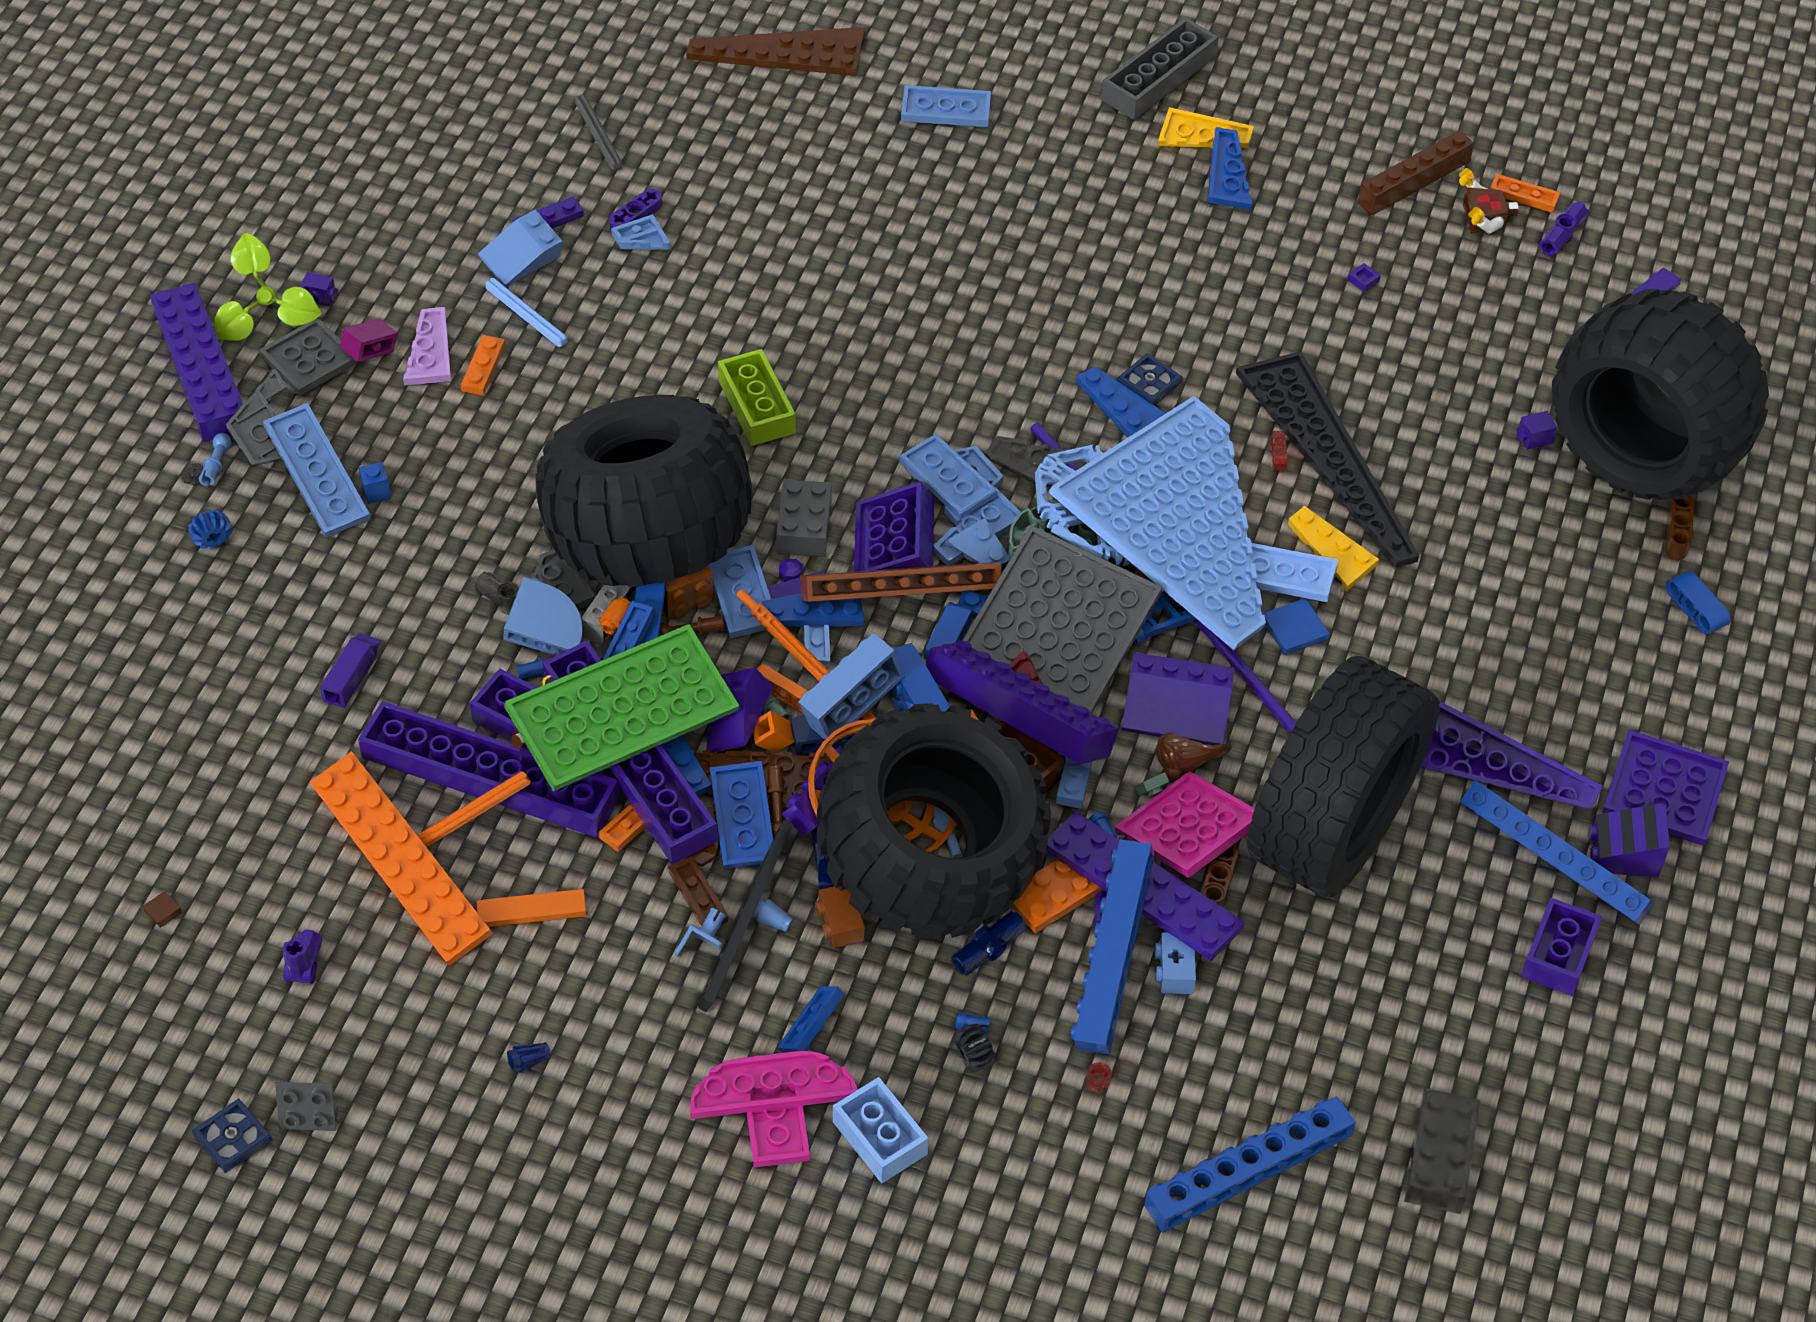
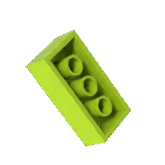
M762 349L718 361V381L751 446L796 433V414Z

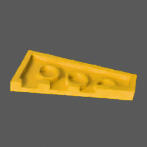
M1169 107L1158 139V146L1212 148L1215 127L1237 130L1241 148H1248L1254 126Z
M1303 506L1289 518L1288 526L1306 546L1309 545L1314 550V555L1338 559L1335 577L1342 582L1341 586L1346 592L1378 566L1379 559L1306 506Z

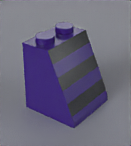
M1666 804L1597 814L1594 824L1590 825L1588 830V838L1593 841L1590 859L1612 874L1659 877L1670 849Z

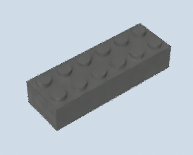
M1185 17L1103 79L1101 100L1135 120L1214 59L1217 53L1219 37Z

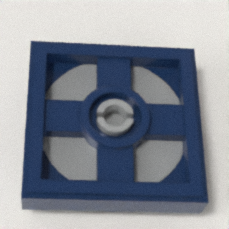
M1148 353L1117 377L1118 382L1153 405H1156L1181 384L1183 376Z
M240 1098L192 1130L193 1136L224 1173H227L273 1141L268 1131Z

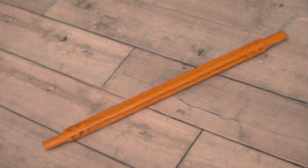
M744 589L737 592L736 596L751 610V615L819 682L825 674L830 673L762 603L758 604ZM868 710L858 721L877 719V717Z

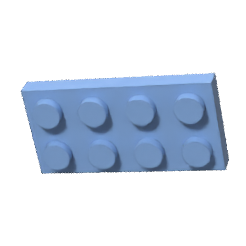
M1251 543L1253 551L1251 559L1252 563L1255 564L1257 572V589L1323 602L1328 601L1338 567V559Z

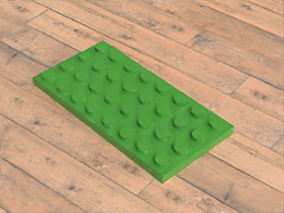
M690 624L507 700L504 707L552 790L555 791L738 711L739 704Z

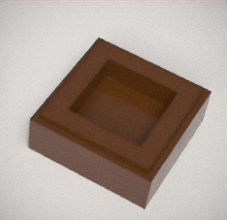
M165 891L143 906L144 912L160 928L182 913L181 907Z

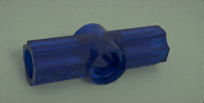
M1010 911L992 926L986 925L981 927L973 935L970 943L951 956V962L961 975L968 976L988 959L990 961L998 959L1005 951L1007 945L1026 931L1027 925L1017 912Z

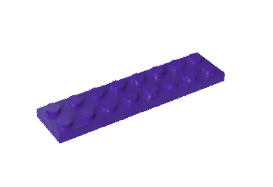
M1075 812L1049 836L1046 852L1108 892L1106 879L1108 873L1113 871L1112 853L1114 848L1118 849L1119 839L1078 812ZM1153 862L1142 914L1145 918L1212 961L1244 929L1245 922Z

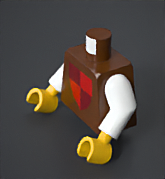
M1468 168L1459 173L1461 177L1459 179L1460 185L1467 187L1463 208L1470 234L1480 232L1491 234L1505 227L1507 216H1516L1518 214V203L1505 202L1504 194L1501 190L1482 187L1473 179L1474 174Z

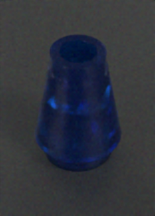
M546 1042L513 1046L512 1050L507 1051V1059L513 1072L519 1071L520 1073L551 1057L550 1049Z

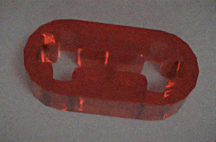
M1272 431L1273 471H1286L1287 448L1284 431Z

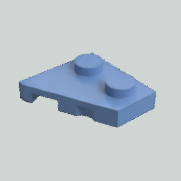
M653 214L611 228L612 236L620 249H671L669 239Z
M985 518L945 541L948 547L951 548L953 546L964 554L963 557L975 563L996 562L1003 565L1009 561L1007 552Z

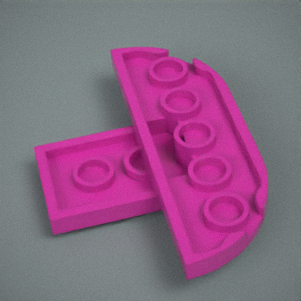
M795 1051L738 1058L715 1066L701 1083L696 1085L690 1102L691 1119L746 1113L754 1168L810 1161V1152L803 1106L841 1101L858 1089L852 1075L844 1066H839L837 1063L829 1060V1056L821 1053Z

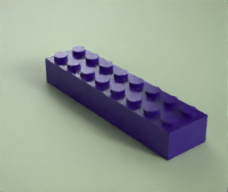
M196 283L150 294L156 320L203 443L213 440L215 435L219 433L231 435L226 424L243 405V402Z
M957 641V643L942 644V646L930 648L926 667L938 685L1080 765L1110 757L1119 729L1111 725L1109 720L1096 717L1090 713L1088 708L1069 702L1070 699L1068 697L1051 692L1048 686L1033 682L1028 675L1015 672L1010 669V665L995 661L991 658L990 654L977 651L966 641Z

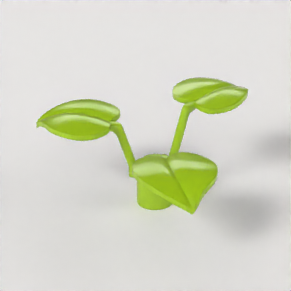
M244 233L232 250L231 263L240 274L249 275L253 272L261 288L256 294L257 301L244 309L237 301L227 302L220 307L214 321V331L217 339L238 341L247 338L252 333L254 327L253 318L247 312L261 304H280L278 317L288 325H304L321 316V310L313 296L306 289L301 287L289 288L283 293L282 300H280L278 292L272 287H267L257 271L263 272L268 270L271 263L270 253L261 240L254 235Z

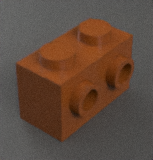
M835 886L819 890V901L815 902L818 917L823 916L825 922L822 924L825 939L831 940L833 948L864 941L865 927L860 913L849 904L851 894L847 889L841 891L839 887L836 888Z

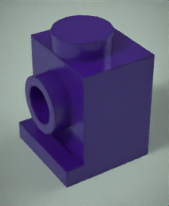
M307 272L299 286L306 289L313 296L316 304L330 306L331 302L335 301L337 297V288L335 287L333 277Z

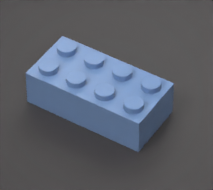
M873 633L867 639L861 641L859 646L849 656H845L830 673L825 674L821 681L814 688L807 691L798 703L810 727L823 739H826L842 726L857 721L905 677V674L894 649Z

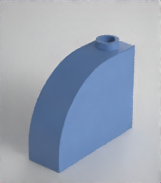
M523 577L504 627L503 639L554 656L581 644L582 621L579 611L572 600L559 589L544 584L543 581L537 578L529 579Z

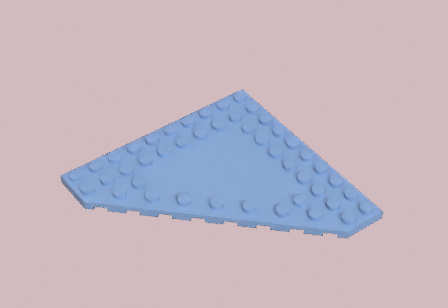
M1193 396L1054 484L1049 493L1150 580L1161 586L1170 597L1204 624L1225 644L1235 650L1262 630L1266 621L1265 616L1261 613L1262 599L1260 589H1257L1256 586L1257 572L1255 564L1252 563L1251 559L1253 551L1251 540L1247 537L1248 524L1246 514L1242 510L1244 502L1242 491L1238 488L1237 483L1239 475L1237 465H1234L1233 461L1235 454L1233 443L1229 439L1230 427L1228 423Z

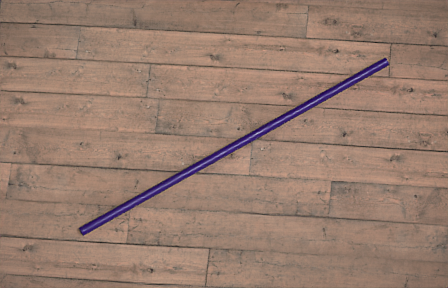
M1039 422L1031 426L1030 431L1050 454L1063 451ZM1074 463L1066 464V466L1075 471L1079 469ZM1195 620L1194 623L1229 664L1235 668V671L1290 734L1296 724L1292 716L1235 650L1225 644L1199 620Z

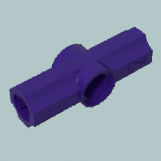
M1579 201L1571 203L1563 214L1557 216L1555 224L1540 242L1539 247L1543 250L1544 254L1548 256L1557 255L1561 248L1572 240L1573 233L1589 213L1584 203Z

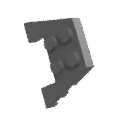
M276 369L271 371L266 380L258 386L253 395L226 424L230 434L252 467L282 460L263 424L264 420L276 416L267 401L287 389V385Z

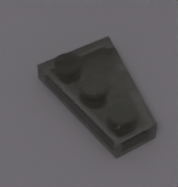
M997 436L985 452V456L991 462L1036 485L1035 472L1039 464L1043 463L1045 457L1048 454L1070 449L1062 447L1061 450L1050 448V445L1047 444L1039 446L1028 444L1024 440Z

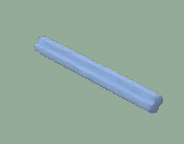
M491 278L486 282V289L555 345L563 347L567 344V336L498 280Z

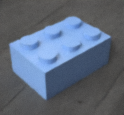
M879 1077L833 1105V1123L881 1184L928 1155L929 1138Z

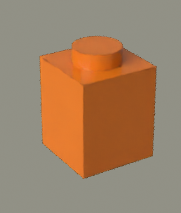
M772 711L759 717L753 730L756 745L776 754L795 742L789 720Z

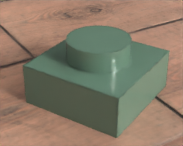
M1164 772L1136 785L1135 789L1138 795L1147 792L1150 797L1163 791L1162 785L1168 783L1169 780Z

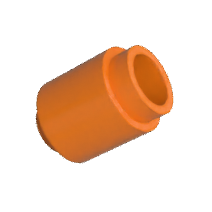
M622 597L611 601L599 619L601 629L605 633L615 635L631 603L630 601Z

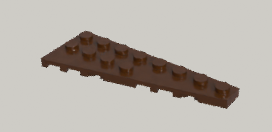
M864 27L694 38L689 40L686 59L856 76L864 39Z

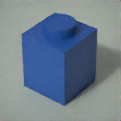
M382 462L358 468L367 504L391 498L388 478Z

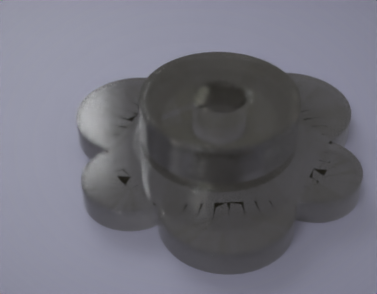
M194 463L189 468H185L182 481L186 484L191 483L193 486L199 485V476L203 471L202 465Z

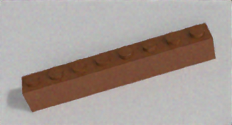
M986 562L800 575L801 598L803 601L812 602L993 589L1001 576V563Z

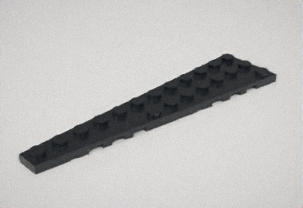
M1299 351L1237 367L1236 375L1394 567L1397 568L1418 562L1419 554L1302 352Z

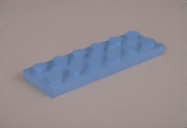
M308 403L263 421L267 433L325 538L370 519V513Z

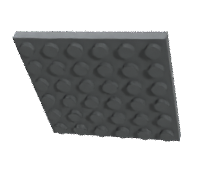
M1030 525L962 641L970 643L972 648L977 651L990 654L991 658L995 661L1008 665L1022 651L1027 652L1043 685L1048 686L1050 691L1057 695L1068 697L1070 699L1069 702L1088 708L1092 714L1163 592V588Z

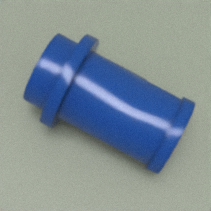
M539 657L538 661L516 665L519 678L525 680L540 675L544 677L542 662L546 661V658L541 659Z
M1096 812L1089 817L1088 820L1118 839L1117 834L1107 821L1108 816L1106 814Z
M963 1011V1014L957 1013L955 1029L960 1030V1028L973 1023L989 1025L990 1017L968 1015L966 1011ZM981 1026L986 1035H988L989 1028Z

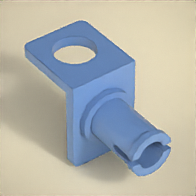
M711 908L701 928H695L690 925L674 955L679 956L691 934L719 950L722 943L716 940L714 936L727 916L720 912L717 919L713 921L718 910Z

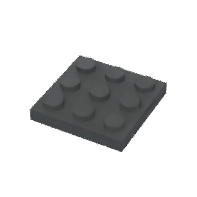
M319 318L304 324L259 349L260 357L273 370L276 369L281 378L299 396L359 363L340 348L341 340Z

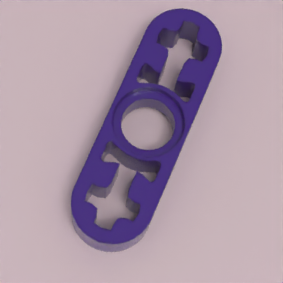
M647 189L612 213L609 217L610 230L613 227L649 216L662 206L661 192L656 189ZM633 209L641 210L640 213H631L630 211Z

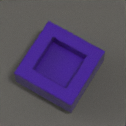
M1363 263L1348 274V281L1365 292L1380 282L1381 275Z

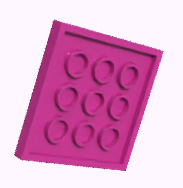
M1189 771L1115 826V831L1118 836L1125 840L1150 843L1156 859L1190 878L1248 834L1255 808Z

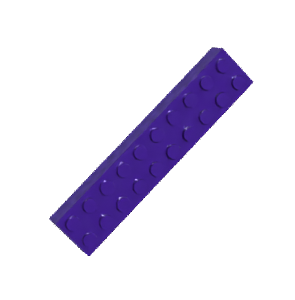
M585 641L542 662L544 677L552 676L547 682L548 684L602 660L590 643ZM662 745L606 768L611 777L618 780L620 790L672 865L718 841L717 823Z
M384 701L380 703L358 739L363 759L475 797H480L517 773L524 771L530 779V785L498 803L499 805L596 838L599 837L598 832L604 828L620 798L618 780L599 773H594L553 791L529 750L524 748L517 749L512 744Z

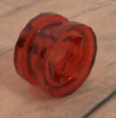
M1097 1062L1091 1064L1087 1070L1086 1077L1088 1086L1096 1091L1107 1089L1111 1083L1112 1071L1105 1063ZM1099 1073L1104 1075L1099 1080L1094 1079Z

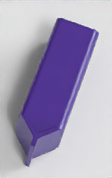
M360 633L349 640L320 686L324 702L345 708L377 657L381 640Z

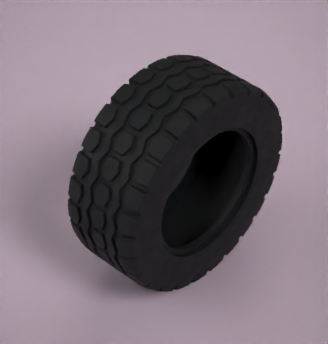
M1352 656L1340 664L1334 673L1332 672L1326 679L1321 689L1319 688L1299 717L1271 768L1269 777L1265 781L1258 798L1259 801L1256 804L1249 826L1247 848L1251 856L1261 864L1268 866V868L1319 896L1331 898L1346 888L1363 868L1384 837L1420 770L1432 741L1440 712V701L1429 689L1389 670L1381 664H1377L1367 657Z

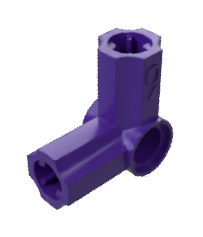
M304 929V931L298 933L297 938H292L289 942L284 943L282 949L285 961L283 970L284 981L314 983L317 972L316 960L322 944V936L320 934H317L314 930Z

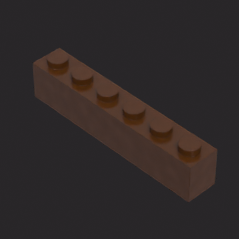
M1460 130L1361 183L1358 204L1372 216L1468 164L1471 161L1474 142Z

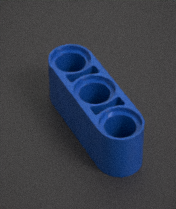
M1686 571L1666 581L1665 586L1669 596L1704 634H1710L1729 625L1731 619L1728 610L1692 571Z
M949 602L926 645L924 659L927 660L930 648L962 641L973 620L974 610Z

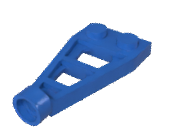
M1163 590L1142 626L1144 630H1140L1133 645H1138L1148 637L1198 619L1187 610L1177 612L1169 603L1172 597ZM1162 608L1171 618L1157 624L1151 615Z

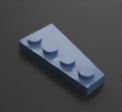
M998 490L996 498L961 518V522L956 527H952L933 545V553L945 565H953L963 559L964 554L953 546L951 548L945 544L946 540L983 518L986 519L998 538L1010 531L1011 525L1020 511Z

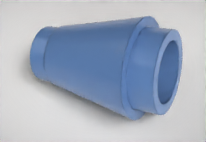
M763 898L759 900L752 916L756 919V923L787 932L794 919L770 899L765 900Z

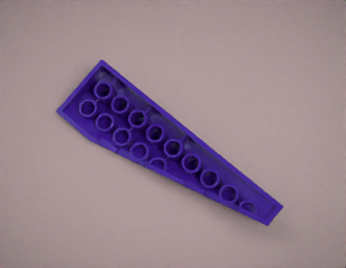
M1440 702L1436 729L1421 765L1422 768L1586 809L1592 808L1603 788L1602 785Z

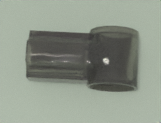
M483 572L478 576V580L475 583V589L500 605V609L504 614H510L519 590L516 583L505 582L491 572Z

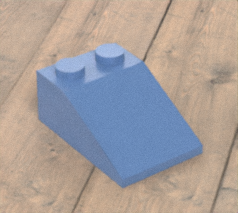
M535 209L515 220L478 253V256L498 280L507 287L561 257L562 240Z

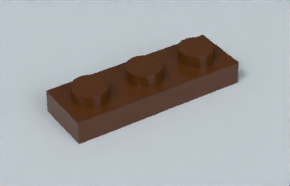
M692 856L668 866L670 876L701 926L711 908L718 910L713 921L717 919L720 912L727 916L722 924L729 921L727 912Z

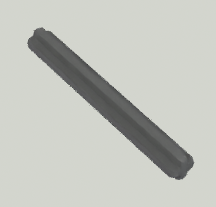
M584 94L577 95L575 97V104L610 168L613 171L620 170L622 168V161L587 97Z

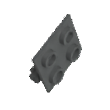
M275 1082L279 1129L336 1131L335 1117L338 1116V1105H334L333 1084Z

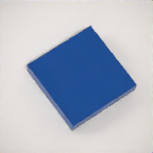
M1306 598L1262 613L1265 616V626L1284 655L1329 639V632Z

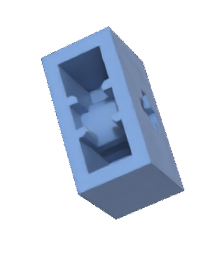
M1161 933L1160 943H1155V959H1160V966H1156L1155 981L1160 983L1161 993L1193 994L1196 981L1195 950L1170 933Z

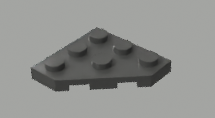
M554 549L540 555L536 570L530 578H537L543 581L544 584L559 589L572 600L578 610L593 602L596 595L585 578L581 577L578 571L568 567L564 559L560 560Z

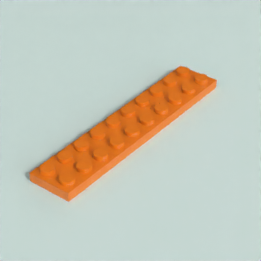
M352 751L309 782L448 966H451L493 934Z

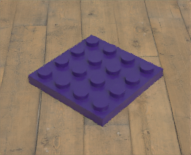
M1628 730L1602 813L1666 804L1668 834L1704 846L1729 761Z

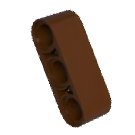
M1692 496L1678 500L1672 498L1667 513L1665 552L1673 560H1683L1686 558L1692 542L1694 498Z
M1235 843L1210 862L1201 893L1209 899H1215L1212 901L1223 908L1236 868L1238 847Z

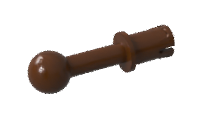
M723 615L710 618L698 617V622L689 623L695 633L699 632L701 637L705 633L726 630ZM661 623L659 636L688 624L670 626L667 623Z
M782 766L767 768L768 790L766 793L772 796L773 823L771 828L773 838L777 829L784 821L782 815V795L787 794V790L784 789Z

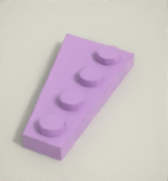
M445 307L421 309L416 328V337L412 343L411 356L408 358L407 371L403 378L404 386L451 381Z

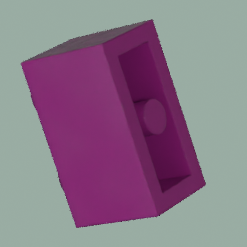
M380 318L352 325L343 329L340 348L355 361H364L394 352L398 332Z

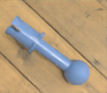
M226 433L215 435L213 438L214 451L211 458H206L203 462V471L199 476V482L204 486H209V483L210 485L214 484L217 474L221 472L223 467L220 462L223 452L232 446V439Z

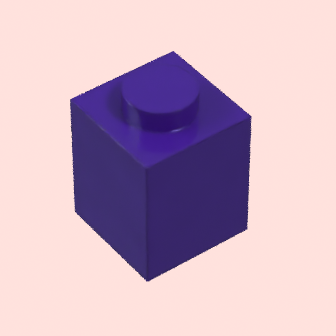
M1548 411L1521 417L1519 427L1517 428V436L1528 450L1552 444L1557 426Z

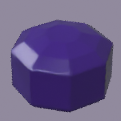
M785 559L780 563L779 577L784 582L799 578L803 571L802 564L797 559Z

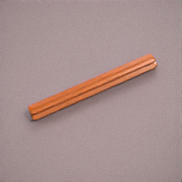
M524 771L517 773L417 834V836L426 847L430 846L530 785L531 782L528 775Z

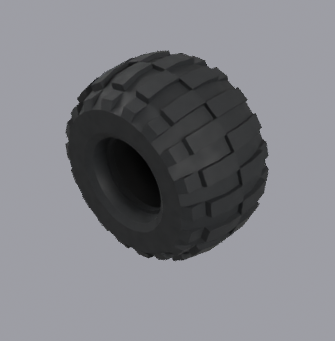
M1644 289L1634 295L1629 293L1601 308L1567 342L1555 366L1558 371L1552 380V405L1556 407L1555 420L1559 431L1565 433L1568 439L1566 445L1572 454L1579 456L1587 465L1585 468L1596 478L1601 476L1607 480L1609 487L1622 493L1625 490L1631 491L1636 498L1647 500H1666L1672 498L1678 500L1688 498L1697 492H1703L1724 479L1753 448L1765 424L1768 413L1765 405L1769 397L1767 374L1761 370L1762 363L1760 360L1762 357L1756 345L1748 343L1744 335L1746 331L1737 321L1732 323L1723 315L1724 310L1712 302L1709 304L1699 302L1697 295L1687 292H1670V290Z
M650 395L608 403L573 418L568 424L561 426L553 433L554 438L547 441L543 448V456L540 457L537 463V473L535 475L536 498L545 534L559 559H564L568 567L578 571L581 577L589 581L598 580L600 584L609 586L627 585L628 587L664 583L691 575L725 556L727 549L738 543L741 538V532L748 523V514H751L752 482L743 445L728 419L718 414L716 408L709 403H700L699 399L688 396Z
M914 704L908 710L905 709L899 712L898 708L882 714L872 722L871 726L867 724L845 744L841 754L833 763L820 792L817 808V822H820L817 827V841L820 856L825 855L826 862H828L827 874L836 888L839 887L841 891L848 890L851 894L849 904L859 913L865 915L868 911L881 918L879 926L898 933L904 927L911 929V935H915V938L935 939L942 932L944 935L951 934V937L954 938L971 933L978 929L981 923L986 926L1007 912L1013 903L1022 896L1035 873L1040 868L1047 850L1049 837L1046 835L1050 829L1051 809L1050 803H1045L1046 784L1040 770H1037L1035 764H1027L1029 753L1016 738L1009 741L1000 734L1002 726L986 717L984 722L971 717V710L951 705L946 711H941L939 704ZM902 801H921L940 808L953 818L964 835L966 846L964 857H942L919 848L898 831L890 820L887 811Z

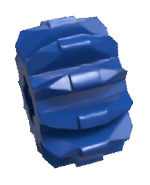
M207 509L205 513L199 512V516L192 517V523L188 525L193 543L202 549L209 547L212 550L216 545L221 546V543L228 541V536L232 534V527L228 516L220 512L219 509L214 511Z

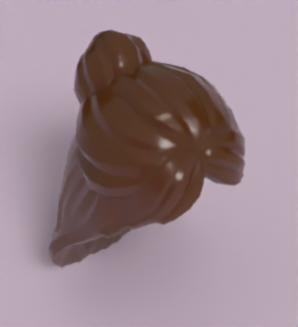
M1166 732L1159 737L1156 754L1160 765L1163 767L1161 773L1165 772L1169 782H1173L1181 778L1184 772H1191L1202 764L1227 754L1232 747L1228 744L1205 745L1188 738H1181V736L1175 735L1172 732Z

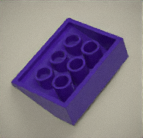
M921 481L856 502L854 572L933 566L934 497Z
M1135 652L1121 730L1159 737L1166 732H1172L1175 735L1181 736V738H1188L1202 744H1223L1235 668Z

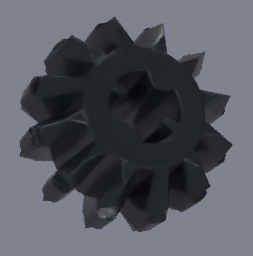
M977 1023L966 1025L954 1033V1043L957 1051L970 1071L984 1070L995 1062L993 1046L980 1025Z

